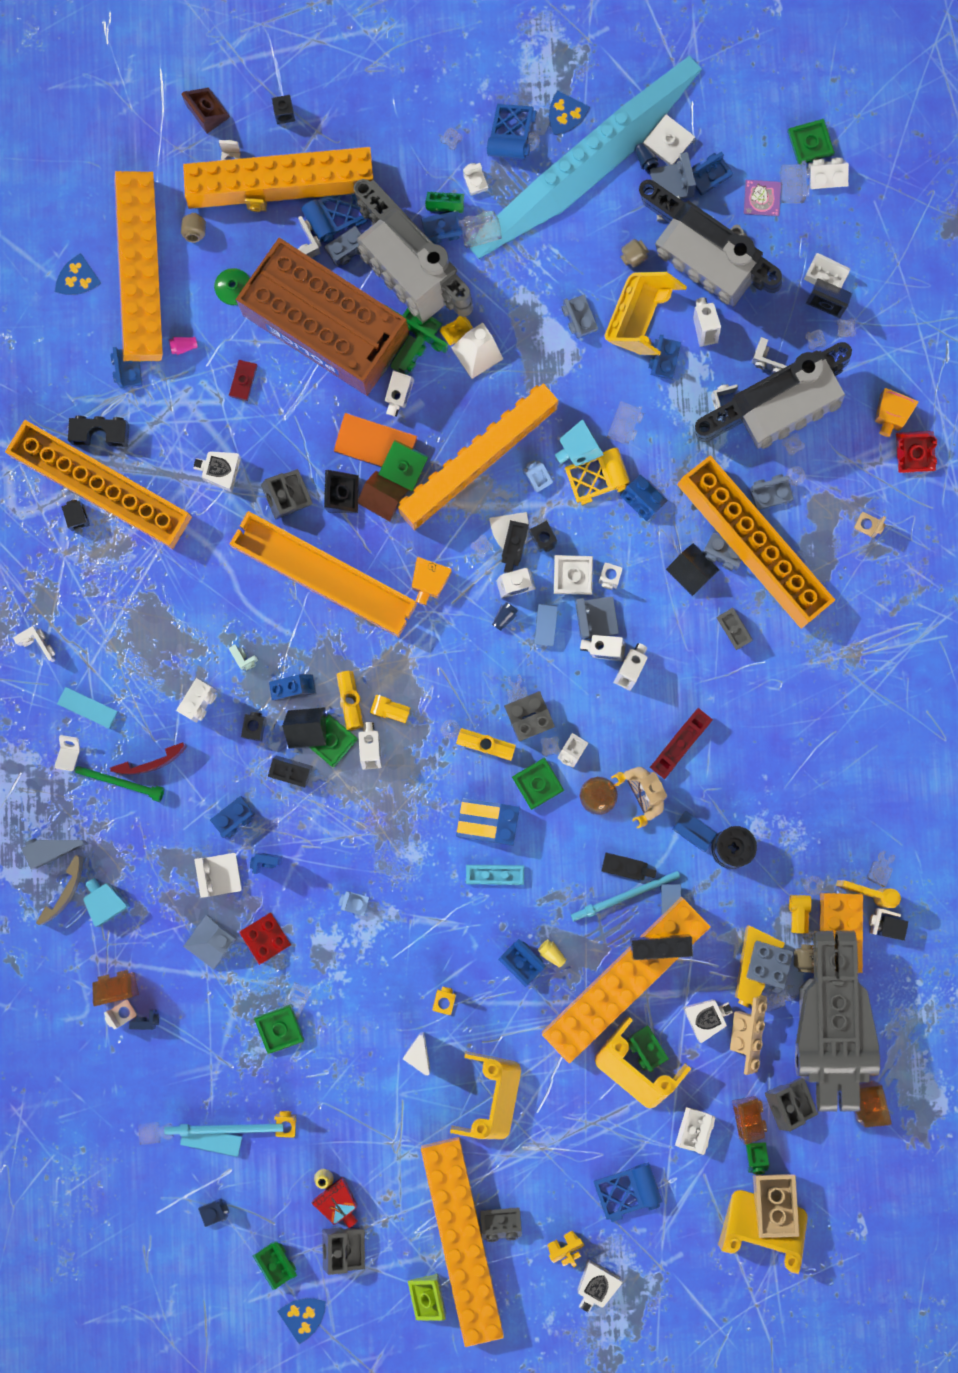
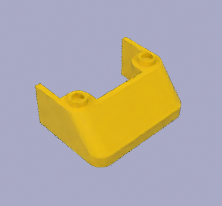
M668 272L632 273L626 280L606 330L605 339L611 344L640 355H660L661 351L653 347L651 339L645 336L657 304L665 303L671 298L673 290H686L687 286Z
M627 1015L596 1054L595 1064L647 1108H654L675 1090L691 1068L684 1064L673 1079L670 1076L662 1075L654 1083L648 1080L623 1059L629 1050V1045L621 1034L633 1021Z
M465 1051L464 1058L483 1061V1074L485 1077L496 1080L489 1119H476L471 1129L451 1125L450 1133L478 1139H505L511 1129L521 1067L519 1063L513 1060Z

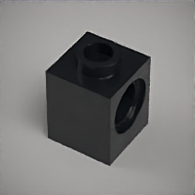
M290 95L272 98L277 124L294 122L295 116Z
M71 500L66 502V505L61 506L67 527L71 531L90 526L84 504L81 501Z
M547 521L530 529L529 533L539 552L545 551L546 553L555 548L554 545L557 544V539ZM546 534L549 536V541L541 542L539 536Z
M250 712V715L245 714L241 733L242 738L262 741L266 719L262 717L261 713ZM252 721H257L259 724L256 731L249 729Z
M881 916L877 930L878 935L905 941L908 921Z

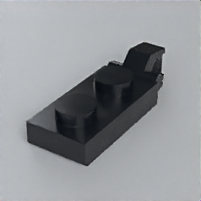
M510 520L502 552V563H506L504 573L513 572L514 565L519 566L529 524Z
M606 852L601 869L602 872L635 880H644L645 876L655 878L657 870L648 869V863H644V861Z

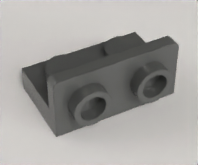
M520 1208L480 1211L483 1240L496 1242L501 1238L517 1240L518 1237H522Z

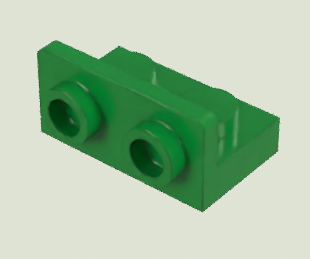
M427 192L425 208L427 211H458L463 213L464 194Z

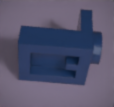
M150 1009L149 1021H147V1017H135V1020L129 1021V1029H156V1025H159L157 1009Z
M221 1198L198 1208L205 1227L228 1218V1206L226 1202H222Z

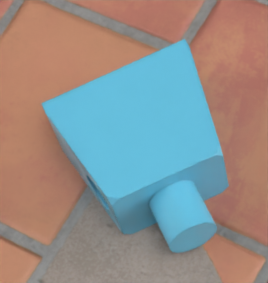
M583 420L560 438L564 449L555 454L560 464L571 459L575 466H580L604 455Z
M93 878L85 884L90 894L84 897L83 900L95 927H100L130 907L127 901L110 883L100 886L96 878Z

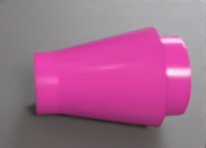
M173 337V339H169L172 355H180L198 348L196 337Z

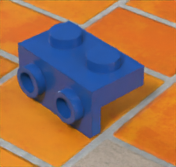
M722 152L718 154L713 153L706 159L707 161L702 164L697 163L692 167L696 189L701 196L733 175L723 159L724 154Z
M458 211L421 218L424 234L433 244L441 243V239L449 238V241L460 238L459 235H463Z
M641 474L620 495L645 521H648L668 501Z
M520 939L514 942L498 959L525 987L546 967L543 960L535 955L529 946Z

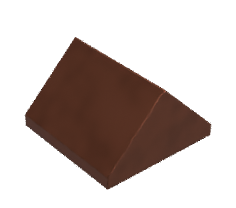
M209 87L184 91L182 93L185 105L206 133H209L230 117Z
M375 471L365 482L358 498V504L390 522L400 505L399 502L405 497L409 489L378 475L379 472Z

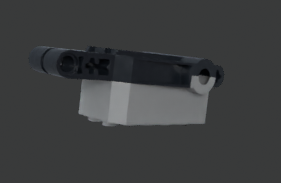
M651 179L644 180L640 184L639 193L643 204L669 222V225L655 243L659 253L658 256L662 260L669 261L675 269L681 273H686L692 281L700 283L706 291L711 294L714 293L723 303L729 304L732 307L737 304L751 283L758 290L764 289L769 293H776L781 289V270L763 258V252L754 246L753 241L749 237L737 235L689 200L683 202Z
M840 342L822 352L816 350L799 355L794 363L735 394L732 401L699 418L695 423L696 437L702 442H707L743 423L756 448L762 447V449H765L772 445V442L789 436L790 432L798 431L807 426V423L821 419L829 411H836L841 407L845 393L835 376L842 373L843 368L848 365L852 355L851 346L846 342ZM702 427L709 428V431L702 432L700 431V429Z

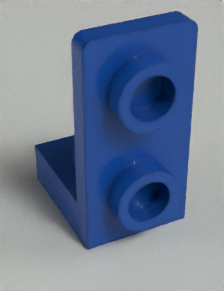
M298 674L269 682L272 700L316 693L313 674Z

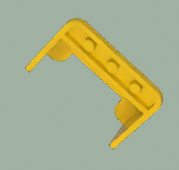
M737 1190L731 1196L718 1246L723 1252L735 1253L740 1249L743 1240L786 1253L784 1258L785 1267L788 1271L799 1274L807 1227V1213L804 1209L797 1207L799 1237L759 1238L754 1193Z

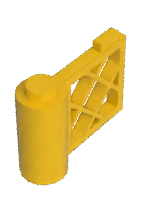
M619 448L609 449L603 452V456L580 466L572 464L565 467L577 503L581 502L584 505L593 502V497L613 490L622 492L631 483ZM599 461L601 467L598 473L588 470L591 462ZM575 468L584 470L580 480L573 478L570 470ZM586 472L596 476L592 485L582 482ZM598 477L606 481L607 488L599 490L594 487ZM580 484L590 488L587 495L579 497L577 492Z
M837 880L836 883L838 887L872 897L874 903L879 907L894 908L899 905L901 900L899 892L895 889L881 888L876 891L845 880Z

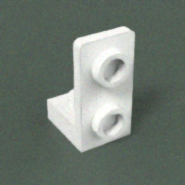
M302 216L298 217L299 223L311 243L300 246L298 250L313 258L321 254L319 250L321 244L317 236H312L310 232L312 227L308 220L304 221Z
M761 337L751 363L755 364V367L759 369L772 370L773 373L787 367L786 365L766 359L769 347L766 346L768 339Z
M31 626L13 637L17 645L24 647L34 642L33 639L36 638L47 659L51 662L56 661L54 658L55 651L51 645L47 646L44 639L46 636L41 629Z

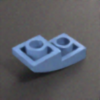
M538 604L534 644L553 646L557 619L556 605Z
M681 884L661 885V916L681 897Z

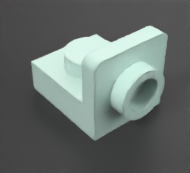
M233 645L229 648L241 670H250L256 666L255 662L259 661L255 655L245 660L244 658L247 655L242 647L238 648L236 645Z

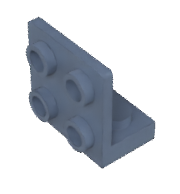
M688 152L680 153L677 164L650 169L651 180L661 185L673 195L680 196V199L694 197L696 183Z
M613 597L585 601L584 598L576 599L575 605L581 640L590 639L593 635L610 636L619 633Z
M756 941L746 978L773 986L772 992L781 993L785 989L793 952Z

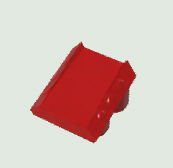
M934 431L896 433L898 473L936 471L937 458L935 457V448L937 446V439L934 437Z

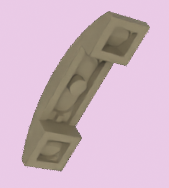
M75 855L66 870V873L72 875L54 908L45 906L36 924L44 925L51 921L68 905L81 879L83 869L82 856Z

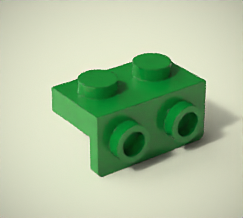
M409 336L390 367L405 375L408 372L411 373L416 366L415 361L426 350L425 339L420 336L417 339Z
M648 1025L628 1037L630 1040L628 1045L633 1054L637 1052L641 1059L638 1062L643 1070L648 1069L649 1072H652L654 1068L669 1059Z
M277 1241L271 1242L253 1255L254 1260L272 1290L277 1289L289 1279L297 1276L294 1263L287 1259L285 1248L281 1243L278 1244Z

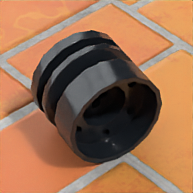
M731 826L719 832L713 838L711 844V854L715 862L727 869H737L750 863L757 851V842L754 835L748 829L740 826ZM733 844L736 851L731 853V849H728V846Z

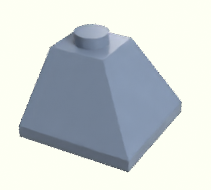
M206 915L183 947L212 969H215L238 938Z

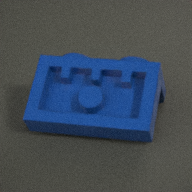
M660 334L659 339H655L653 347L661 351V354L650 358L648 368L652 369L650 375L672 380L681 342L663 338L664 335Z
M113 347V353L110 354L112 365H115V372H113L114 383H117L120 388L143 385L140 361H123V349L118 350L117 347Z
M239 796L211 818L210 821L219 831L222 838H231L238 832V827L242 824L245 827L253 821L252 816L255 813L244 799Z
M257 853L254 857H251L250 869H253V874L261 872V866L274 868L282 863L283 856Z

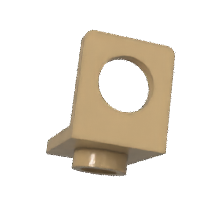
M862 512L854 529L874 538L878 533L881 534L886 526L884 523L886 517L883 516L881 519H877ZM863 519L871 521L872 526L870 529H864L861 526Z

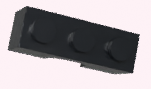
M81 415L69 418L68 441L72 445H90L92 435L97 431H104L106 433V443L109 446L128 447L129 424L124 418L113 417V420L105 419V417L95 416L94 419H86V416Z
M690 934L669 935V937L630 938L631 958L633 960L693 956L692 936Z

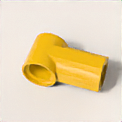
M375 695L370 713L406 724L411 708L392 702L389 698Z
M790 895L791 933H809L811 896Z

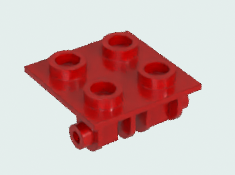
M271 912L239 931L259 965L291 946Z

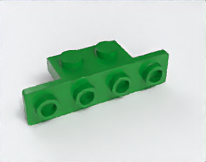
M407 308L401 316L407 320L408 331L415 334L416 338L420 336L425 339L434 350L446 353L448 344L435 336L442 327V323L433 317L422 323Z

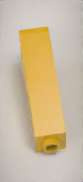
M749 925L745 929L735 997L739 999L738 1003L747 1008L753 1004V997L761 995L766 985L746 978L754 943L760 941L779 948H783L785 945L784 942Z

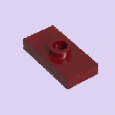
M238 360L229 397L248 401L257 364Z

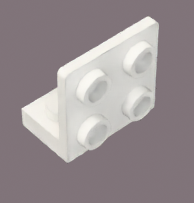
M196 678L176 711L196 723L198 720L201 721L207 713L205 709L208 704H212L216 699L217 695L215 693L217 690Z
M236 853L194 859L201 898L242 890Z

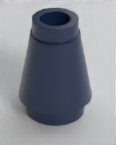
M640 143L635 147L643 170L650 172V169L658 166V158L644 143Z
M505 602L504 605H501L492 625L501 631L517 616L518 610L508 602Z

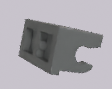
M734 608L716 617L736 650L754 641Z

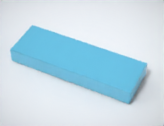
M65 687L57 703L109 729L118 711Z
M466 865V884L524 885V865Z
M230 1133L189 1134L188 1136H182L180 1145L238 1157L243 1136Z

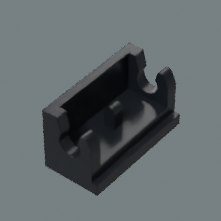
M276 755L272 759L268 777L305 788L313 766Z

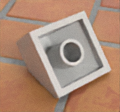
M484 323L468 331L451 347L471 379L503 360L492 335Z

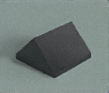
M817 278L806 304L841 318L848 307L852 293Z
M325 470L324 508L329 513H358L359 475Z
M694 543L686 548L666 568L667 572L691 596L698 592L719 571L710 560L705 558L706 555Z
M325 707L287 711L282 726L289 749L326 746Z

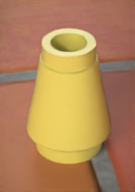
M546 940L538 949L541 957L558 968L563 966L567 960L553 941Z
M321 1169L316 1172L314 1182L318 1188L327 1189L333 1184V1174L329 1170ZM320 1179H325L326 1183L321 1184L319 1181Z

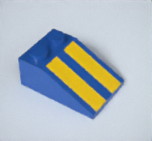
M462 798L456 836L513 846L520 807Z

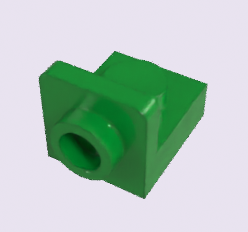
M766 1142L746 1144L748 1173L755 1175L764 1174L769 1168Z

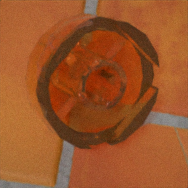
M597 776L590 778L582 785L579 798L586 811L591 814L602 815L614 808L617 803L618 793L612 781L605 777Z

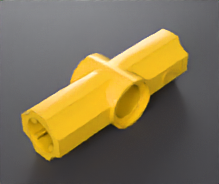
M353 671L337 673L336 677L341 698L340 706L343 709L346 730L352 731L363 728L359 705L360 696L357 693ZM346 697L352 698L354 704L347 703Z
M463 728L460 729L456 742L458 745L509 761L512 760L516 747L515 744ZM485 739L490 740L492 744L491 748L487 750L483 749L480 745L481 741Z

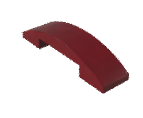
M697 708L649 768L665 780L713 719Z
M182 742L165 748L167 756L134 768L132 763L127 761L110 767V771L125 775L155 771L179 757L187 748V745Z

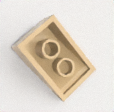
M794 1174L753 1175L759 1238L799 1237L796 1176Z

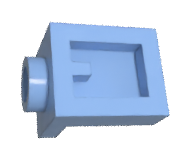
M531 461L522 470L527 475L536 492L553 483L545 466L540 461Z
M346 891L345 894L341 895L339 905L342 906L341 910L364 916L370 897Z

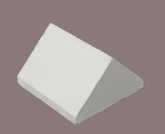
M421 1032L404 1055L403 1060L424 1075H430L431 1070L424 1032Z

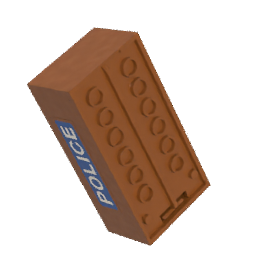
M281 238L277 239L236 298V302L245 318L366 396L369 395L380 377L383 376L409 336L406 318Z

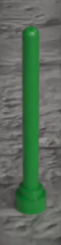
M76 766L74 769L77 774L147 794L156 802H161L164 795V787L156 785L150 788L80 766Z

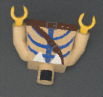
M636 767L624 773L618 772L611 777V779L616 777L619 781L614 786H619L626 779L628 780L644 815L633 818V822L637 820L640 822V825L636 828L646 826L648 820H652L663 812L664 800L667 798V794L655 772H648L643 767Z

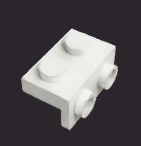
M832 158V161L824 162V159H815L813 163H808V168L810 169V189L848 186L849 163L843 160V158Z
M817 253L804 280L815 285L817 278L842 288L850 268Z
M686 1107L675 1145L704 1155L709 1145L711 1131L714 1128L715 1116Z

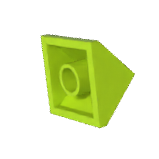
M438 1273L409 1280L408 1285L416 1320H445L446 1310Z

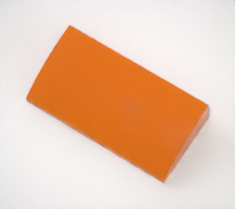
M345 413L334 452L382 467L394 440L414 449L417 436Z

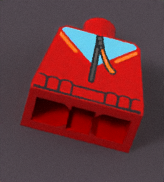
M341 1177L312 1201V1204L334 1225L343 1220L346 1226L350 1228L358 1222L352 1213L358 1205L344 1177Z

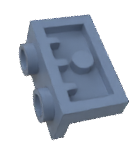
M356 226L324 246L337 267L350 262L351 258L356 254H361L357 248L359 246L357 238L361 233Z
M585 295L568 300V298L563 300L562 312L565 317L568 316L570 332L572 334L575 333L576 338L598 331Z
M783 474L772 477V480L767 482L764 479L754 482L750 492L754 505L758 510L793 501L794 498L788 482L789 475L783 477Z
M712 533L703 551L706 555L705 558L711 562L718 561L722 563V567L727 570H737L742 560L720 535Z

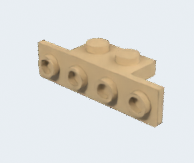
M764 995L753 997L751 1014L741 1011L734 1012L730 1050L746 1055L745 1075L758 1072L760 1067L759 1058L763 1045L762 1034L765 1028L764 1018L767 1010V996Z

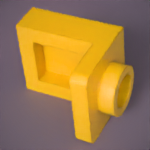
M458 316L455 321L443 326L439 331L451 346L457 343L473 327L466 317Z

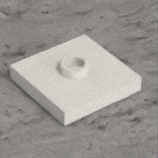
M665 115L643 143L668 165H673L680 158V153H684L694 141L695 136L668 115Z
M555 555L554 594L592 595L593 556Z

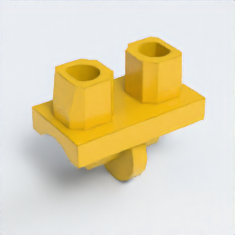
M570 1231L564 1235L568 1244L565 1247L561 1248L557 1240L547 1245L550 1252L549 1257L553 1263L567 1256V1258L561 1261L563 1266L571 1263L574 1268L577 1266L575 1260L580 1258L581 1255L579 1252L572 1255L571 1253L585 1245L573 1231Z

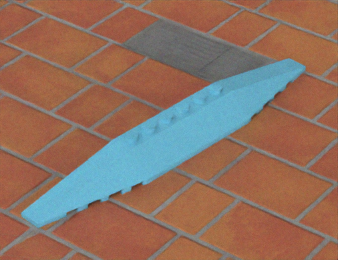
M688 56L624 104L533 181L466 244L468 248L480 259L506 242L508 243L514 240L515 237L530 231L533 227L543 224L551 217L561 214L632 154L638 144L645 141L663 117L667 115L675 102L679 100L686 88L694 81L702 68L691 56Z

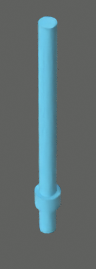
M676 871L593 906L592 904L585 906L583 910L571 914V918L574 922L587 916L588 918L596 915V912L679 879V872Z
M180 1124V1126L164 1127V1135L180 1134V1136L212 1133L283 1132V1124L210 1126Z

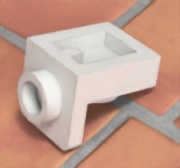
M481 163L467 165L463 169V177L470 196L488 190Z
M572 733L557 758L563 764L574 768L588 742Z

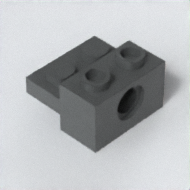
M298 469L267 478L261 484L275 520L313 504Z
M540 691L504 705L519 742L555 727ZM533 712H536V714L522 719V717L529 715Z
M801 1077L786 1085H780L765 1092L779 1130L791 1131L805 1124L806 1120L818 1115L805 1079Z
M363 1227L322 1229L323 1270L328 1275L365 1269V1229Z

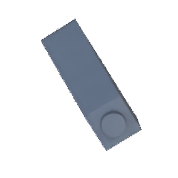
M34 838L25 843L26 846L21 848L30 869H37L86 845L87 842L86 840H36Z

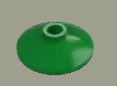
M226 269L215 280V293L223 303L238 305L236 298L250 278L240 269ZM231 282L236 283L234 287H230L229 284Z

